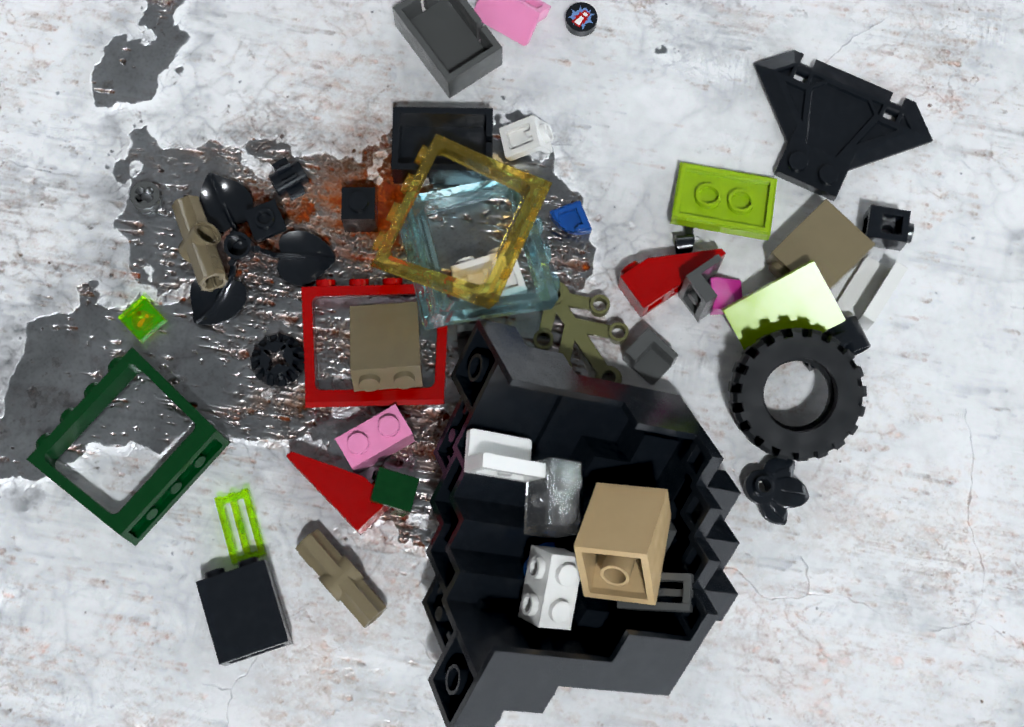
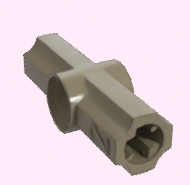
M187 195L176 199L172 204V209L183 238L178 246L180 255L187 262L191 263L201 291L212 292L215 289L223 288L229 280L217 249V245L221 241L219 230L207 221L198 196Z
M319 529L308 534L295 548L305 562L320 576L318 579L338 602L341 601L364 628L373 623L387 609L381 598L364 582V576L345 555L342 556Z

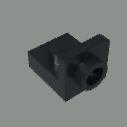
M275 199L243 212L256 242H261L287 230Z

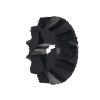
M281 333L271 336L265 335L263 340L254 345V350L250 357L252 371L264 384L273 387L286 386L294 382L301 375L304 369V351L302 346L292 336ZM280 351H284L282 357L289 367L276 364L275 367L271 368L272 360L267 352L278 355Z

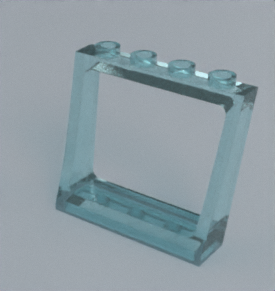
M522 174L404 197L396 217L424 330L476 321L478 318L488 319L550 310L558 301L559 277L556 273H551L550 271L551 250L549 245H543L540 237L543 231L542 219L539 216H534L532 209L535 201L534 192L531 188L526 189ZM507 197L512 206L536 292L451 301L447 295L427 215L490 199Z

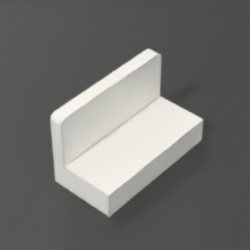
M865 257L837 301L844 317L856 316L862 329L867 331L876 321L908 268L896 261L889 269L871 257Z
M474 428L466 432L464 472L527 483L546 478V463L531 461L532 441L530 439Z

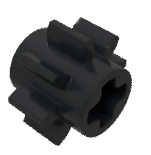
M284 157L272 164L275 172L268 177L280 198L288 194L293 201L305 194L303 185L307 184L309 179L298 160L290 164L287 158Z

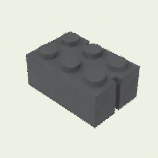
M404 0L393 7L395 26L449 98L502 65V46L486 25L482 27L481 18L467 0H424V8L426 9L424 12H422L421 0Z

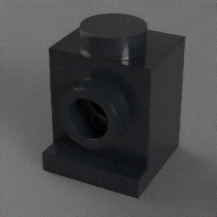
M870 205L863 216L861 231L875 243L874 247L901 251L906 243L911 242L913 237L914 224L910 223L911 211ZM881 229H887L890 233L881 232Z

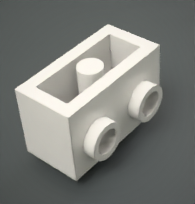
M531 545L518 617L538 628L571 630L580 582L575 553L563 548Z

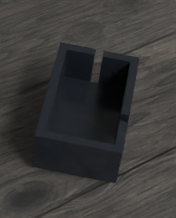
M393 107L391 171L394 184H423V178H429L430 184L492 185L493 108Z

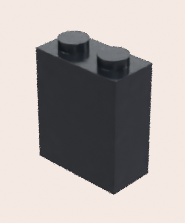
M251 557L238 562L239 568L225 572V568L214 569L204 574L205 579L196 582L219 665L228 666L293 644L270 564L265 559L259 561L258 557Z

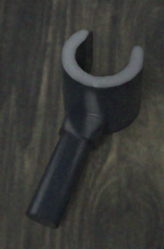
M685 226V235H675V254L693 252L695 237L692 227Z

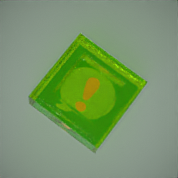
M144 295L118 316V319L141 343L145 342L167 322Z

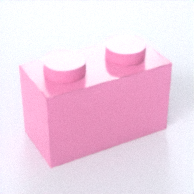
M396 404L335 438L350 467L356 474L363 472L415 442L413 433Z

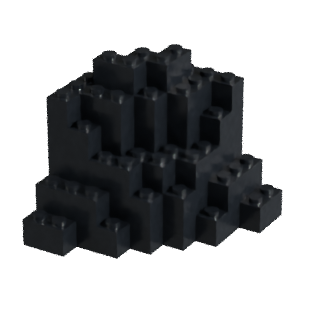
M478 318L451 374V378L461 397L433 452L443 475L429 501L439 526L426 550L435 577L422 604L442 651L428 681L445 726L495 727L496 723L501 719L504 710L543 713L551 698L555 695L558 686L669 696L715 621L723 620L738 596L737 591L723 570L740 544L725 522V518L736 503L741 492L726 471L718 470L724 458L680 395L575 374L562 353L526 346L515 326ZM474 428L530 439L532 441L531 461L546 463V478L525 483L464 472L467 430ZM597 482L668 489L671 522L677 532L665 555L662 573H691L694 575V583H692L693 598L691 599L693 612L620 610L617 608V601L584 597L580 581L571 630L538 628L518 617L525 581L523 572L524 562L530 554L531 545H540L546 542H554L555 547L575 553L573 545ZM660 582L659 588L683 589V583ZM658 597L657 602L682 603L683 597Z

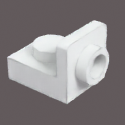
M535 115L499 128L504 155L509 161L537 151H542L545 154L553 152L551 141L554 140L552 129L547 122L545 123Z

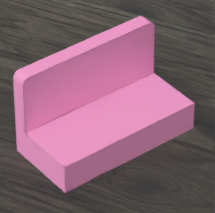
M478 0L474 11L481 18L482 23L526 46L530 42L537 23L547 17L551 6L541 0Z

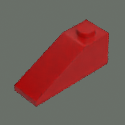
M723 249L651 257L641 263L633 261L621 270L620 273L622 275L619 278L618 287L638 315L642 317L677 294L686 275L717 254L724 259L726 253Z
M292 451L286 455L301 474L360 535L390 508L370 501L374 481L370 483L364 476Z

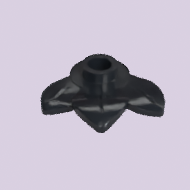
M776 457L768 460L762 470H755L749 473L743 484L745 496L751 502L758 504L761 515L765 520L776 525L786 524L787 508L799 507L809 499V493L805 485L792 477L795 469V461L792 459L784 460ZM759 481L763 482L765 486V492H762L759 489Z

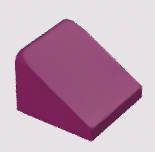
M721 277L709 278L708 284L718 295L710 310V315H724L722 308L742 298L741 280Z

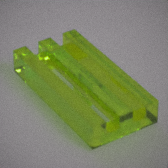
M245 488L237 493L232 492L227 496L214 498L232 565H238V562L251 557L261 558L267 556L250 490ZM244 499L257 546V551L251 552L238 501ZM229 503L244 553L239 556L225 506Z

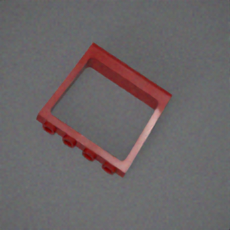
M436 277L416 278V284H403V278H383V285H369V279H349V286H336V280L322 279L316 280V286L301 287L305 408L445 404L450 284L436 283ZM435 295L438 297L435 382L433 386L428 388L383 389L372 392H354V389L322 390L319 387L314 305L318 298Z

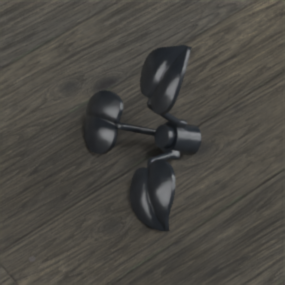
M214 173L207 175L201 189L200 202L202 203L207 221L213 224L220 234L232 228V231L224 240V250L231 257L228 261L230 272L227 275L229 281L226 285L212 292L201 291L195 277L190 289L194 323L198 325H216L228 321L239 314L247 300V288L243 283L233 280L236 275V264L238 262L246 263L250 261L255 253L278 258L277 270L280 276L286 282L295 286H305L315 282L335 263L336 257L331 248L318 236L307 231L294 230L282 235L279 240L280 252L255 246L254 242L246 234L238 232L239 228L237 224L247 221L243 212L254 207L250 192L236 181L223 178Z

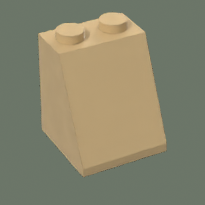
M596 483L573 545L584 597L656 605L671 521L668 489Z

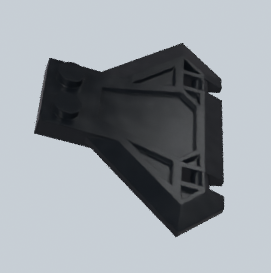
M796 50L754 63V68L787 143V147L774 175L822 197L834 201L848 171L933 141L916 102L905 98L902 106L891 102L890 99L893 92L817 59L813 68L801 63L804 54ZM794 75L807 79L806 83L794 79ZM884 113L895 117V121L883 117Z

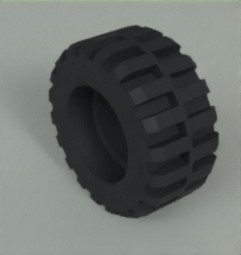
M781 329L756 339L757 341L754 344L748 346L741 353L742 357L740 360L735 362L732 369V380L728 384V391L730 392V401L728 403L738 429L743 432L753 445L766 453L784 460L808 461L809 458L814 457L819 459L827 456L828 451L832 449L838 450L845 444L844 439L849 434L854 435L858 429V426L855 424L859 416H864L866 408L862 406L863 397H867V386L862 385L861 377L864 374L861 366L855 364L853 353L840 345L841 341L835 337L827 336L822 331L815 329ZM791 361H802L816 367L824 376L828 387V399L823 412L816 420L803 426H788L780 423L769 413L764 401V387L770 374L780 365Z

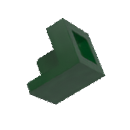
M382 467L377 468L371 478L375 481L370 501L390 507L391 514L404 517L411 512L419 478Z

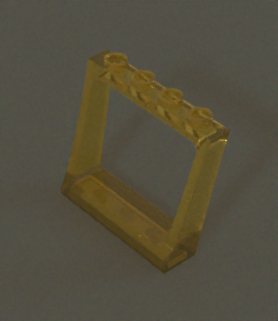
M435 134L429 147L422 145L414 160V163L418 164L419 167L415 175L408 173L400 189L401 192L405 193L401 204L394 202L385 219L391 222L387 233L380 230L371 249L377 253L370 266L490 309L498 302L552 182L511 167L439 134ZM441 155L519 192L521 195V201L482 285L395 258L391 254V248L437 156Z

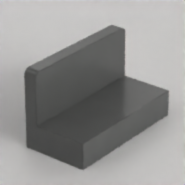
M719 254L686 275L678 294L697 322L709 314L718 296L708 284V280L710 277H715L723 260Z

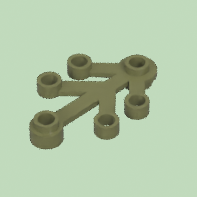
M557 280L544 282L539 287L536 296L537 303L543 310L539 331L533 337L534 347L543 350H550L552 348L554 338L551 331L557 314L564 325L558 353H562L571 368L570 360L575 341L595 371V378L602 379L604 374L610 373L615 377L614 382L622 383L620 371L616 367L606 364L588 335L609 339L614 344H622L628 338V327L622 322L607 325L579 319L570 310V308L588 310L596 317H603L609 312V299L604 295H596L590 298L571 294L567 286ZM555 291L560 297L552 301L547 297V294ZM601 301L606 305V308L599 311L594 308L593 304ZM616 328L622 329L624 336L616 338L613 336L612 331ZM540 336H546L550 342L542 346L538 344L537 339Z

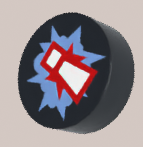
M579 2L573 4L566 12V28L571 34L579 37L591 34L597 26V12L588 3Z

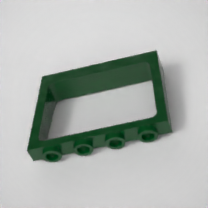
M132 347L123 357H116L109 363L108 373L100 382H93L86 387L84 391L85 398L76 407H70L61 414V423L52 433H45L38 438L35 451L26 460L116 533L137 546L230 442ZM139 373H144L195 423V429L118 513L112 514L58 471L55 463Z

